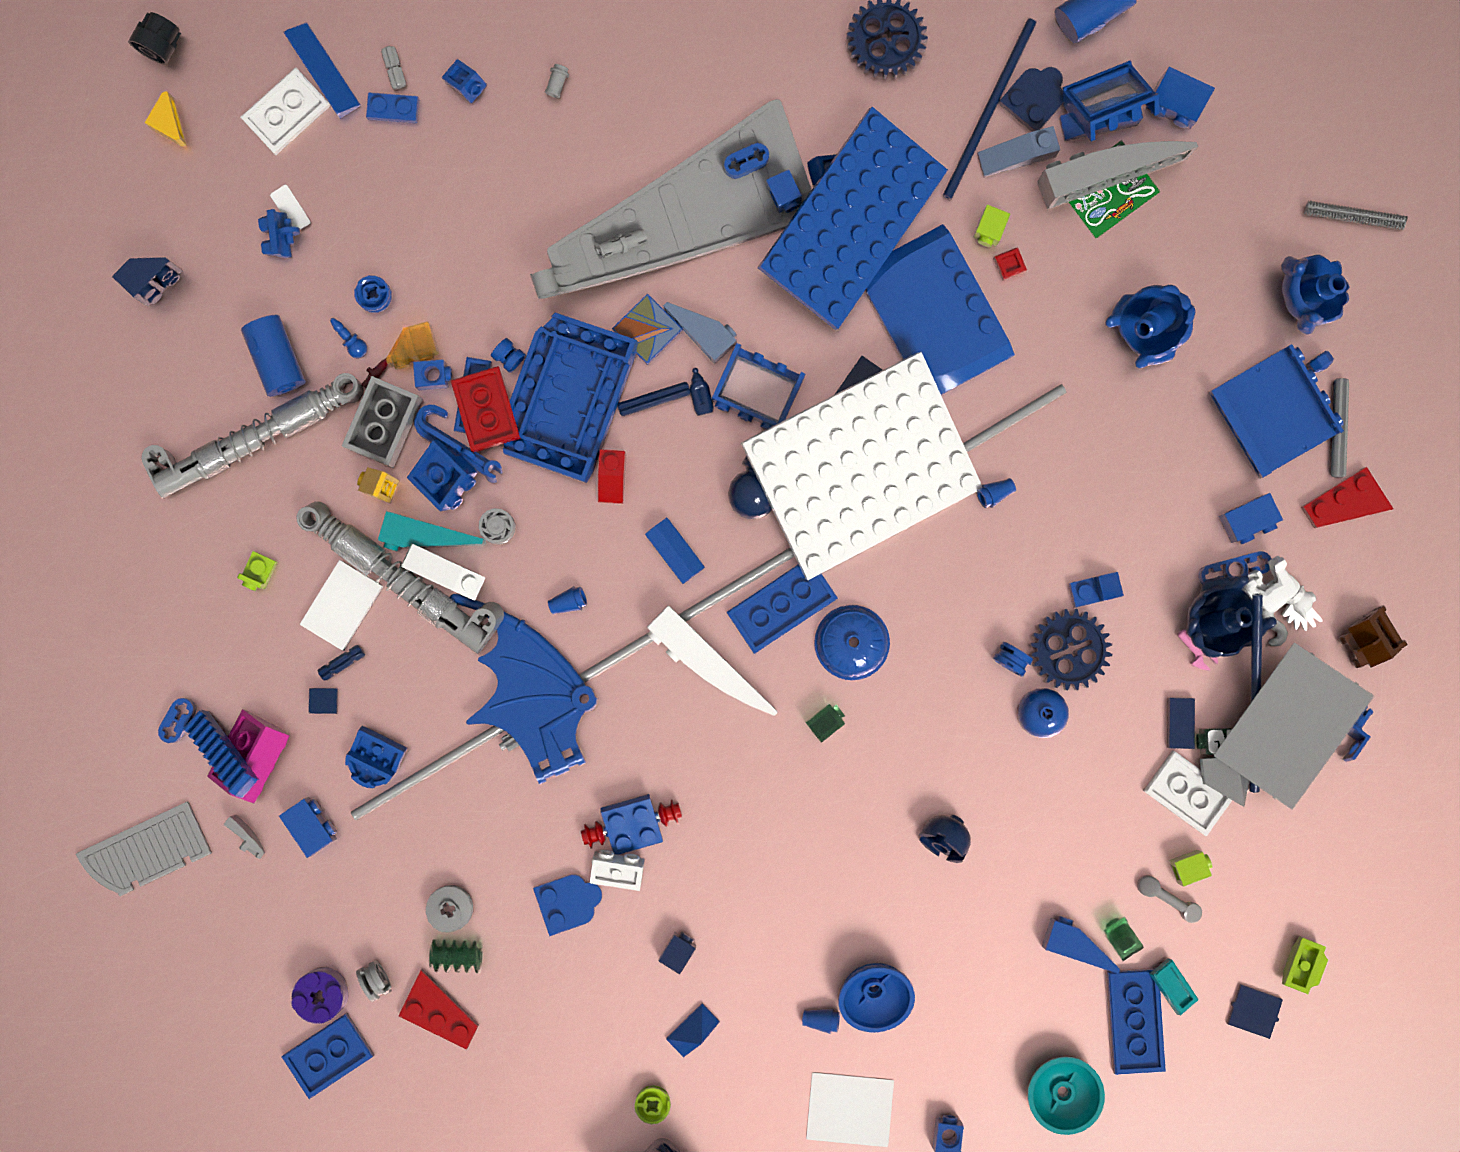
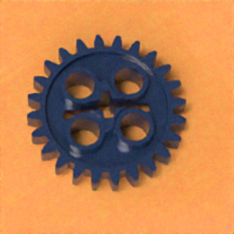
M869 0L867 3L868 9L860 6V15L853 14L852 19L855 23H849L848 29L853 32L847 33L846 39L852 41L848 43L847 48L855 49L851 53V59L859 57L857 67L863 64L866 65L864 73L873 69L875 78L879 72L883 73L884 79L887 78L889 72L896 78L898 70L906 75V66L914 69L916 65L914 60L921 61L922 56L920 53H924L926 50V46L922 43H926L928 40V36L921 34L926 32L927 26H919L924 18L915 17L918 11L917 8L912 11L908 10L910 2L901 6V0H896L895 3H892L891 0H887L886 3H883L882 0H877L876 5H874ZM898 19L903 25L894 27L890 21ZM874 24L879 30L877 32H869L866 26ZM887 34L888 38H891V41H887V39L883 37V35ZM866 40H869V41H872V42L869 43V44H867L865 41H866ZM904 43L907 45L908 50L899 51L895 45ZM879 48L884 52V55L880 57L874 56L871 50Z
M1064 609L1062 617L1058 612H1053L1054 620L1045 617L1044 620L1047 625H1037L1041 631L1040 634L1032 633V636L1037 639V643L1029 644V646L1036 648V652L1029 654V656L1037 657V661L1032 666L1041 667L1037 673L1038 676L1046 673V683L1054 680V688H1058L1063 683V689L1067 691L1070 684L1077 691L1079 690V683L1084 688L1089 687V679L1097 683L1098 680L1095 675H1105L1101 667L1110 666L1105 661V657L1113 655L1106 651V648L1112 646V643L1105 642L1104 640L1110 634L1101 633L1105 625L1100 624L1096 626L1097 617L1087 620L1088 612H1083L1079 616L1078 609H1074L1071 616L1068 610ZM1076 626L1083 630V637L1080 640H1075L1072 636V630ZM1052 636H1056L1060 640V646L1056 650H1052L1048 644ZM1091 640L1090 645L1074 650L1073 655L1064 654L1054 660L1050 659L1051 655L1067 650L1069 648L1068 644L1075 646ZM1086 649L1090 650L1093 654V660L1089 664L1082 660V653ZM1062 659H1066L1070 664V669L1067 673L1060 672L1058 668L1059 662Z

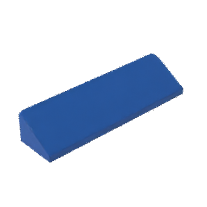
M307 23L283 32L340 119L361 106Z

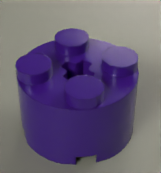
M324 967L311 970L295 984L292 991L291 1006L305 1021L325 1023L334 1018L346 1005L349 996L346 981L338 971L332 968ZM319 990H321V991L323 992V993H322V997H323L322 1000H320V999L318 998L317 992H318Z

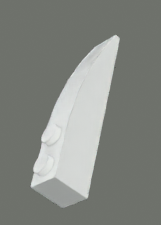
M669 605L647 626L650 630L647 635L656 644L659 645L661 642L669 648L666 653L675 662L680 659L704 680L749 706L774 716L778 713Z

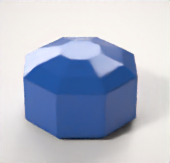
M1326 350L1309 361L1307 366L1314 373H1319L1327 369L1333 363L1334 358Z

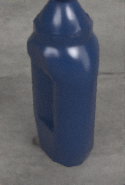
M693 368L692 372L694 374L691 380L690 393L694 410L697 416L712 413L713 402L709 385L698 373V369Z

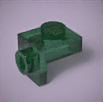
M1125 917L1120 920L1115 918L1106 925L1104 930L1105 937L1122 962L1144 949L1143 944L1131 929Z

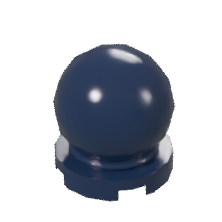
M746 455L742 462L746 466V471L739 473L731 481L728 492L729 502L733 511L740 517L758 519L767 516L772 511V508Z

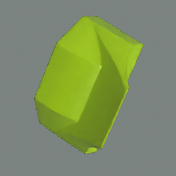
M1299 936L1292 946L1283 970L1282 984L1309 995L1312 987L1319 986L1328 962L1324 954L1326 946Z

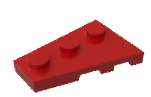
M1367 467L1362 468L1301 507L1314 528L1394 509Z
M423 969L420 970L398 1015L466 1050L479 1026Z

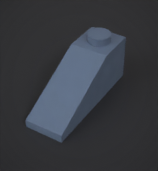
M1054 126L1024 134L982 150L977 154L983 176L986 177L1056 158L1060 147Z
M669 302L663 305L664 310L683 328V331L714 364L736 345L737 340L734 337L737 334L728 324L723 326L719 321Z

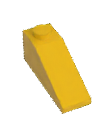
M367 467L365 472H361L357 481L358 491L387 503H391L399 483L398 479L388 473Z

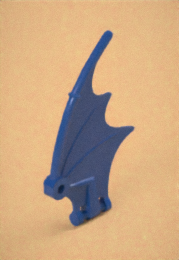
M452 594L450 596V599L454 600L458 605L474 610L479 609L485 604L460 594ZM504 612L503 621L497 628L498 641L492 651L478 658L480 663L488 666L496 674L498 680L496 691L491 699L466 721V724L494 725L509 733L524 751L538 783L542 784L547 782L546 779L553 775L557 777L570 771L569 768L578 764L580 766L586 763L576 742V731L583 714L593 710L597 705L598 699L593 692L594 690L585 685L570 662L548 640L526 624L524 619L520 620ZM583 695L589 696L587 703H581L580 699ZM571 748L573 755L564 758L562 752ZM548 759L550 766L541 769L539 763Z

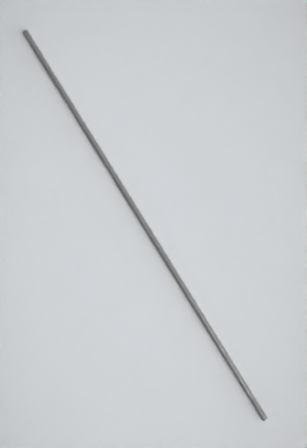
M1062 384L964 442L963 445L966 451L969 452L1066 393V389ZM791 548L786 549L683 611L679 616L685 622L793 558L794 554ZM645 634L579 675L585 683L647 646L653 640ZM492 726L351 811V815L355 820H358L504 732V730Z

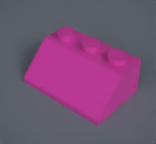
M242 709L228 738L259 780L241 798L228 792L229 788L223 785L224 781L218 778L219 774L213 771L214 767L211 768L207 777L229 795L255 803L263 790L269 774L273 771L281 751L286 747L290 735L279 727Z

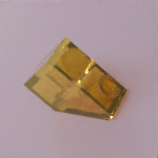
M427 321L403 328L386 358L387 364L391 368L403 369L409 367L410 362L433 360L434 356L439 354L432 325Z

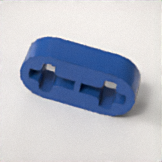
M756 143L730 154L725 159V173L730 178L737 179L763 168L768 163L769 150L765 145ZM754 151H758L759 154L764 153L762 161H758L757 158L750 161L748 159L754 156ZM732 161H735L736 164L745 161V163L740 165L739 171H736L734 168L729 169Z
M180 698L172 703L158 729V735L163 742H177L185 734L186 731L183 729L196 713V705L191 699ZM187 704L186 709L189 710V713L182 714L180 719H178L181 713L178 706ZM176 722L174 731L177 734L168 738L166 727H172Z

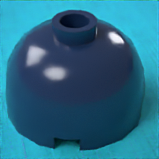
M942 815L930 819L919 834L921 836L919 840L925 848L938 857L940 852L947 855L946 860L953 863H962L971 845V836L968 829L963 825L964 821L955 815L950 817Z

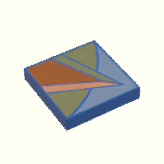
M646 294L612 330L615 333L636 339L638 341L636 354L648 365L683 331V328L649 294Z

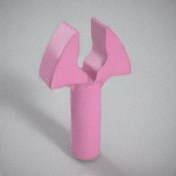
M1185 629L1181 630L1178 633V637L1195 656V660L1190 664L1201 670H1211L1203 662L1202 655L1204 654L1202 650L1193 645ZM1218 657L1210 658L1214 664H1218Z

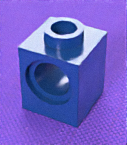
M786 170L766 180L767 189L779 214L784 211L790 213L799 208V204H802V195L790 170Z
M444 360L413 362L415 387L419 391L449 388L448 381L452 380L451 366H447ZM432 369H438L440 372L438 379L435 381H429L427 377Z
M943 1115V1118H936L932 1147L934 1152H961L964 1125L958 1120V1117ZM951 1129L955 1131L952 1139L944 1140L942 1138L945 1130Z

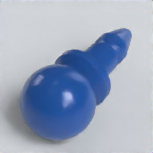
M331 318L330 322L334 330L345 340L342 345L347 347L349 355L353 358L365 356L367 353L365 341L357 338L356 333L351 335L340 321Z

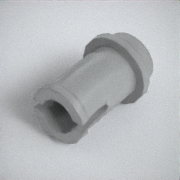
M554 64V67L550 69L552 73L544 93L554 98H560L565 78L569 77V69L567 67Z

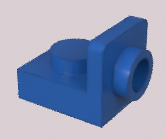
M459 59L441 77L470 103H473L487 85L476 71Z

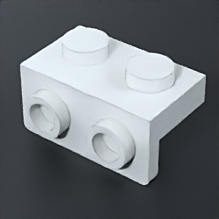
M610 850L595 851L592 859L590 883L640 891L645 859L635 854H625L623 856L616 855Z

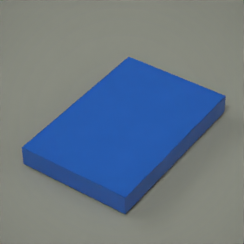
M346 1013L281 1057L308 1099H310L371 1059L374 1054L348 1013Z

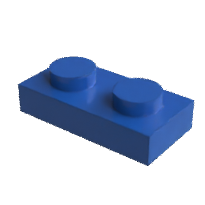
M368 93L366 118L378 121L417 123L419 97Z

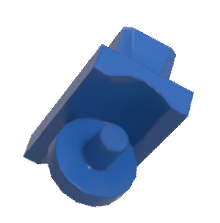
M275 209L266 210L267 215L258 219L259 229L264 233L269 232L270 240L262 241V253L285 259L292 257L290 245L294 244L293 236L300 234V228L292 227L291 219H287V213L277 212Z

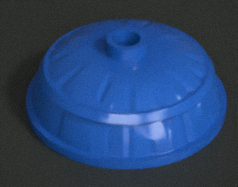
M846 605L834 609L822 619L816 630L814 644L818 660L829 673L845 680H860L871 676L884 664L889 653L890 638L885 623L875 612L859 605ZM855 637L858 639L856 647L849 645L850 638Z
M882 963L867 964L854 970L846 978L838 997L839 1010L844 1020L855 1029L870 1033L884 1032L897 1027L908 1018L915 1003V992L907 976L896 968Z

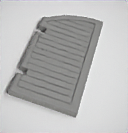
M187 801L76 853V856L83 868L93 879L107 889L122 896L134 890L131 882L135 880L138 881L141 887L186 866L183 858L188 855L191 862H195L212 854L190 803Z

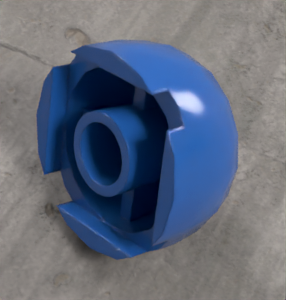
M1048 688L1034 689L1028 692L1019 703L1018 720L1021 727L1029 735L1037 738H1051L1059 734L1067 724L1069 709L1065 699L1056 691Z

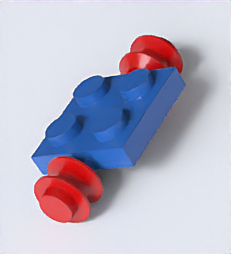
M648 794L600 808L605 826L603 827L598 821H595L594 827L591 828L584 824L585 829L581 830L584 845L589 844L592 849L594 842L604 845L606 834V837H609L614 854L619 855L662 843L663 838L658 822L661 820V823L668 827L669 821L672 820L679 824L678 819L682 818L679 803L674 804L672 799L668 806H664L660 802L658 812H655L650 795Z

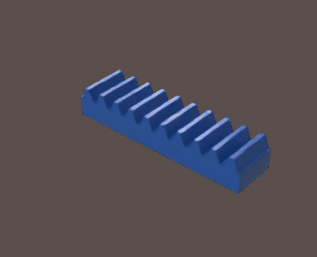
M205 710L198 711L183 730L189 733V738L195 740L193 743L199 747L198 750L204 753L203 757L209 760L208 764L214 767L213 771L219 774L218 778L224 781L223 785L229 788L228 792L243 798L259 780L210 712Z

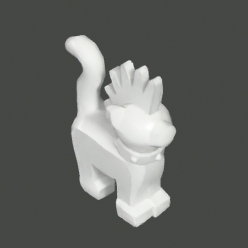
M1276 556L1268 561L1274 579L1267 584H1263V575L1259 570L1256 569L1248 574L1249 583L1244 589L1251 597L1254 593L1263 594L1262 618H1275L1274 613L1287 603L1289 605L1282 615L1284 617L1288 616L1286 620L1288 623L1294 621L1295 629H1298L1301 623L1303 629L1307 631V621L1312 627H1316L1313 618L1322 622L1321 617L1312 608V604L1316 601L1315 594L1313 592H1306L1304 586L1299 585L1297 580L1285 570L1287 562L1283 557ZM1277 620L1276 626L1271 628L1277 632V636L1269 641L1271 646H1281L1286 641L1288 635L1285 625Z

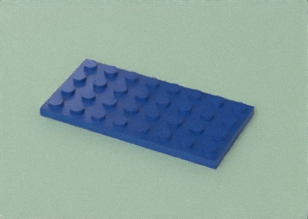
M874 107L869 108L757 268L834 330L839 329L948 169Z

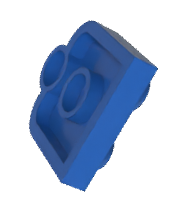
M570 874L533 888L549 937L590 922L595 913L594 907L602 899L600 887L590 882L586 883L584 878L577 874Z

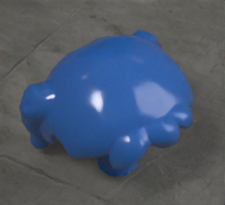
M1312 255L1301 259L1291 256L1286 257L1281 264V269L1285 274L1282 283V293L1287 310L1298 320V330L1306 335L1311 334L1316 326L1340 319L1343 316V306L1349 301V294L1346 291L1350 288L1347 280L1341 275V262H1330L1322 255Z
M1150 285L1142 288L1135 294L1123 295L1105 323L1109 328L1118 326L1123 339L1131 350L1139 355L1135 362L1136 367L1144 368L1149 365H1160L1174 358L1176 350L1192 334L1196 311L1195 307L1191 304L1190 298L1181 293L1177 286Z

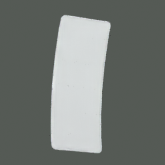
M287 185L280 187L270 194L280 212L287 213V219H291L292 227L302 229L310 224L309 218Z

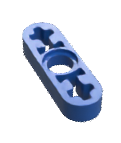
M1259 551L1206 565L1199 571V581L1202 585L1206 581L1205 575L1209 574L1208 569L1211 572L1222 571L1220 565H1223L1224 574L1221 577H1234L1229 572V566L1233 562L1239 563L1242 567V572L1239 576L1248 577V569L1250 572L1257 569L1261 574H1264L1270 570L1268 561L1272 558L1268 553ZM1257 556H1259L1260 560H1265L1262 570L1259 566L1248 568L1247 564L1256 562Z

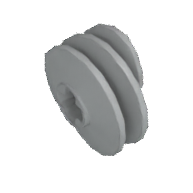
M455 885L443 886L430 895L426 903L428 922L433 928L444 933L463 928L473 914V901L470 895L463 888ZM446 903L449 906L454 905L453 915H451L450 911H444V908L447 906Z

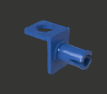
M1371 708L1368 711L1366 709L1363 711L1347 733L1355 739V742L1344 756L1343 760L1345 762L1355 760L1371 737L1362 730V727L1373 714Z

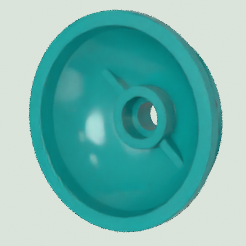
M1057 1057L1045 1062L1035 1071L1028 1087V1104L1034 1118L1042 1127L1056 1134L1074 1135L1087 1130L1098 1120L1104 1108L1105 1090L1100 1076L1088 1063L1078 1058ZM1060 1087H1066L1064 1095L1058 1094Z

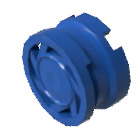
M368 275L357 282L356 289H354V297L364 310L378 313L389 306L392 300V292L389 285L382 278Z
M1003 641L1000 646L1001 651L995 654L993 660L1011 672L1023 677L1026 673V666L1030 665L1033 659L1018 648Z

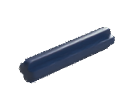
M682 382L619 402L618 409L620 415L626 416L690 395V388L687 382Z

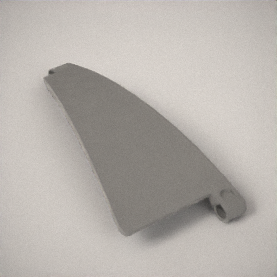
M778 99L768 102L644 188L547 249V254L552 267L530 274L538 299L557 296L646 273L785 229L798 209L790 213L784 211L779 214L767 189L766 180L786 170H790L802 195V203L812 189L782 102ZM756 143H761L768 148L769 160L763 168L737 179L730 178L725 173V159L730 154ZM754 151V156L748 160L757 158L758 161H762L764 153L759 154L758 151ZM732 161L729 169L734 168L736 171H739L740 165L745 163V161L739 164ZM639 228L644 229L647 235L646 244L633 247L624 254L618 253L604 259L598 257L595 244L610 240L619 233L626 234Z

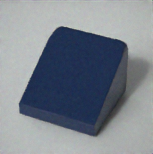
M309 688V714H337L338 688Z

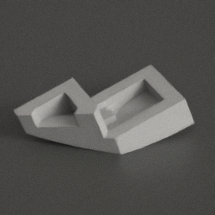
M237 815L229 816L223 825L244 840L239 849L244 852L248 850L256 858L261 859L265 851L257 836Z

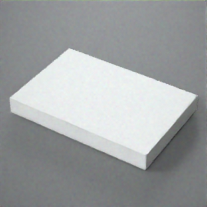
M295 67L245 112L241 118L266 146L277 155L331 105Z
M339 560L300 625L344 651L384 586Z
M1173 750L1143 791L1204 836L1209 834L1232 801L1218 791L1203 784L1201 770Z

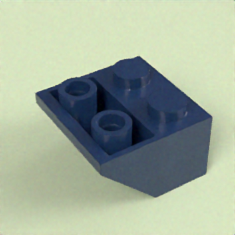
M166 257L129 258L112 277L132 297L149 306L158 302L163 295L162 292L179 280V274L182 270Z

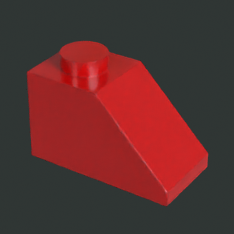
M600 449L598 469L599 503L623 504L627 455L625 451Z

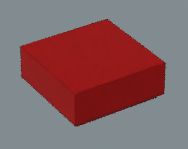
M1018 247L994 256L1003 281L1027 271Z

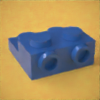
M438 439L431 442L407 476V479L441 512L450 509L454 510L462 503L463 499L460 496L464 491H469L475 485L476 480L474 477L478 472L461 455L455 456Z

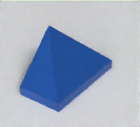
M701 1003L666 1040L684 1058L705 1041L720 1021Z

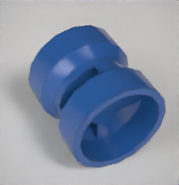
M505 338L493 350L491 357L495 361L503 363L504 369L511 373L521 364L526 354L520 349L514 348L513 342Z

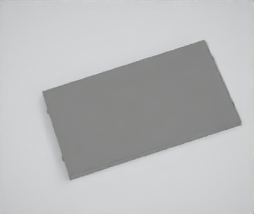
M1293 643L1213 756L1273 796L1274 799L1279 800L1293 810L1371 702L1374 695L1360 687L1357 682L1351 681L1315 657L1313 653H1309L1296 643Z

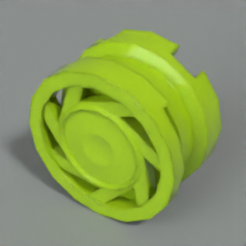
M656 1085L643 1088L638 1093L635 1101V1112L638 1118L648 1124L662 1122L669 1114L671 1106L667 1091Z

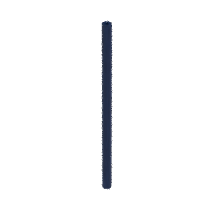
M1028 18L945 189L943 197L952 200L1033 32L1037 23L1034 19Z
M1260 593L1252 594L1251 702L1261 689L1263 594ZM1249 781V791L1253 793L1260 792V787Z

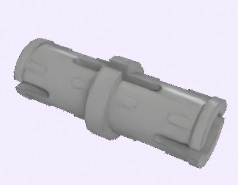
M642 228L626 234L619 233L610 240L595 244V250L600 259L618 253L624 254L633 247L646 244L647 235Z

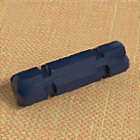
M355 645L349 649V652H344L330 661L329 665L319 668L317 670L322 680H328L334 676V673L338 674L352 665L354 660L358 661L363 658L365 653L359 645Z

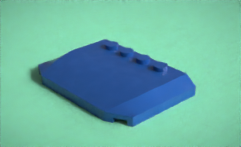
M944 224L893 250L866 288L867 296L901 359L904 360L917 352H922L941 395L1015 355L1008 337L955 240Z
M554 313L551 316L552 319L535 332L512 393L510 404L521 439L504 443L503 454L587 483L594 471L600 449H602L634 362L638 341Z

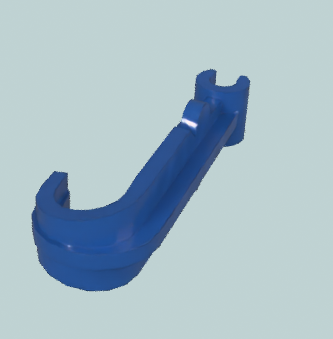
M426 405L417 412L414 426L422 438L430 443L433 440L439 439L455 456L461 455L476 471L483 474L489 482L497 483L496 476L490 472L496 470L503 474L499 462L490 461L477 452L472 453L469 447L426 421V417L431 414H436L446 419L448 416L446 410L436 405Z

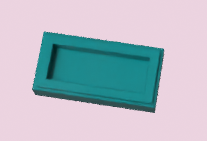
M1167 958L1150 973V976L1177 1015L1181 1016L1199 1000L1172 959Z

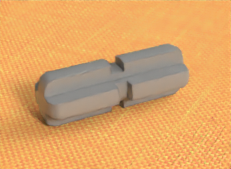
M387 46L381 50L386 68H389L387 73L391 87L393 89H401L406 86L402 68L398 67L400 61L394 46Z

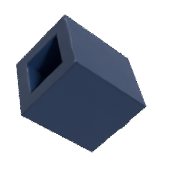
M674 932L658 961L680 975L696 949V944L693 943L695 939L684 932H681V934Z

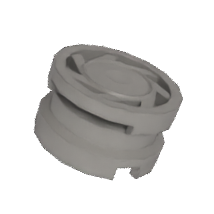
M493 508L487 510L479 520L481 536L492 544L501 545L507 543L515 533L516 524L513 517L502 509Z
M375 960L369 963V967H362L356 971L359 984L370 1001L374 1002L380 998L381 994L386 995L392 991L389 978L378 961Z

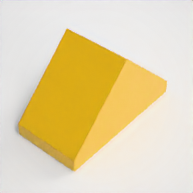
M168 91L162 92L145 124L151 130L181 147L186 146L175 100Z

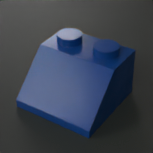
M1168 67L1154 89V92L1159 94V114L1156 116L1161 118L1167 117L1181 128H1192L1215 88L1172 67Z

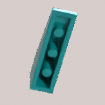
M388 511L385 513L378 541L384 542V548L398 551L399 547L409 549L411 543L420 548L482 546L486 544L485 539Z

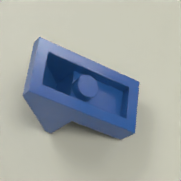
M1118 572L1068 583L1074 608L1124 596Z

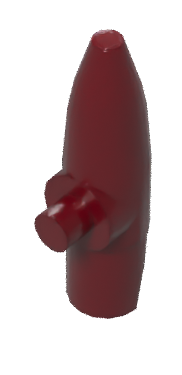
M389 357L383 359L375 368H367L366 371L369 374L362 382L364 388H367L371 376L379 378L389 364Z

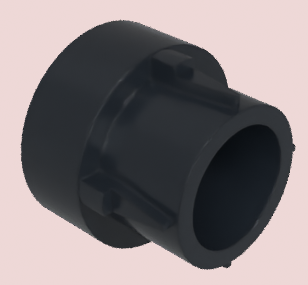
M147 12L142 22H138L128 43L149 59L167 65L177 47L176 42L181 33L179 32L180 29L170 20L157 13Z

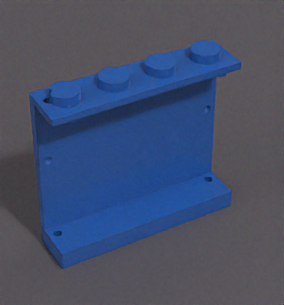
M1292 344L1208 392L1259 478H1264L1289 461L1331 437L1344 432L1341 427L1344 425L1342 418L1337 412H1332L1329 407L1331 403L1330 398L1324 390L1320 392L1316 385L1318 379L1311 368L1307 370L1302 362L1305 360L1303 353L1298 347L1294 348Z

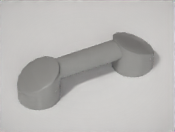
M1145 875L1138 880L1137 888L1141 894L1147 897L1156 896L1179 910L1181 917L1189 923H1196L1201 919L1202 909L1198 904L1183 902L1162 889L1159 881L1152 876Z

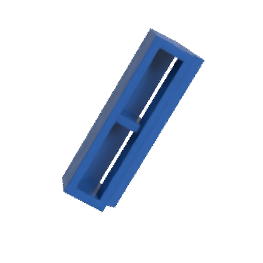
M668 518L662 520L645 534L682 584L689 581L705 568Z

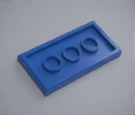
M798 564L726 613L755 654L838 598L822 574L807 580Z
M1156 968L1120 970L1119 974L1107 971L1113 1072L1115 1075L1166 1072L1161 992L1150 976V973Z

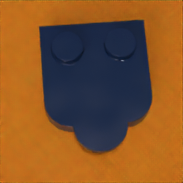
M1047 67L1042 71L1036 68L1027 69L999 100L998 104L1030 131L1041 130L1063 103V90L1060 88L1063 83L1062 73L1054 67Z

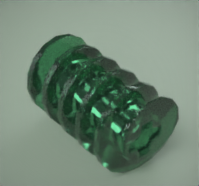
M433 939L429 953V968L431 969L433 965L434 971L439 972L443 965L444 971L449 973L453 966L455 972L459 973L464 966L465 972L470 973L474 966L476 974H479L483 965V944L481 948H478L477 942L473 941L471 948H468L466 940H463L461 947H458L456 940H453L451 946L448 947L446 940L443 939L441 946L437 947L436 939Z

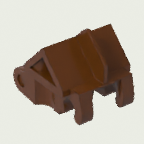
M1384 605L1365 614L1363 619L1347 628L1349 633L1338 637L1340 643L1348 644L1357 659L1352 661L1355 668H1360L1367 664L1372 668L1393 659L1402 648L1408 645L1406 640H1402L1385 612L1387 609ZM1376 619H1378V621H1379V623L1381 624L1382 628L1384 629L1385 633L1387 634V636L1389 637L1390 641L1392 642V644H1393L1392 646L1390 645L1389 641L1387 640L1386 636L1384 635L1383 631L1381 630L1380 626L1378 625Z

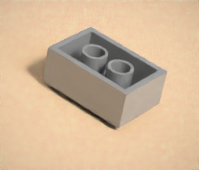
M371 376L342 446L364 457L394 468L423 399L414 393Z

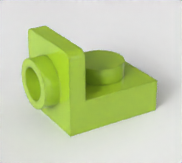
M252 551L243 573H239L237 578L243 581L242 586L256 591L257 587L265 589L277 565V561Z

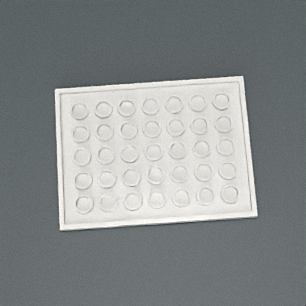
M917 352L741 442L779 525L807 580L982 488V484L922 352Z

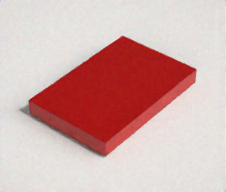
M499 366L450 380L472 453L521 439Z

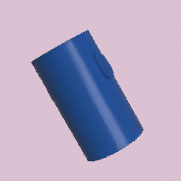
M1067 0L1058 6L1054 12L1057 23L1065 36L1071 42L1078 43L1090 34L1105 27V24L1136 4V0Z
M279 315L258 318L241 328L242 335L267 396L282 395L306 383Z

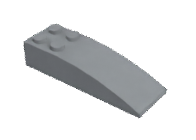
M1184 141L1143 142L1116 146L1087 155L1081 152L1071 156L1068 162L1061 164L1060 161H1055L1048 164L1037 183L1048 210L1187 160L1198 148L1197 142Z

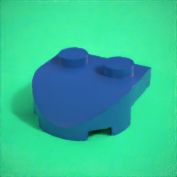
M362 725L357 732L350 751L346 755L345 765H348L352 773L351 778L363 787L375 788L383 784L386 785L398 771L407 747Z

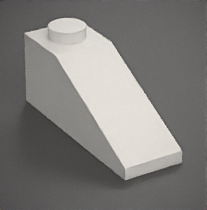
M412 543L401 564V567L474 601L485 580V577Z

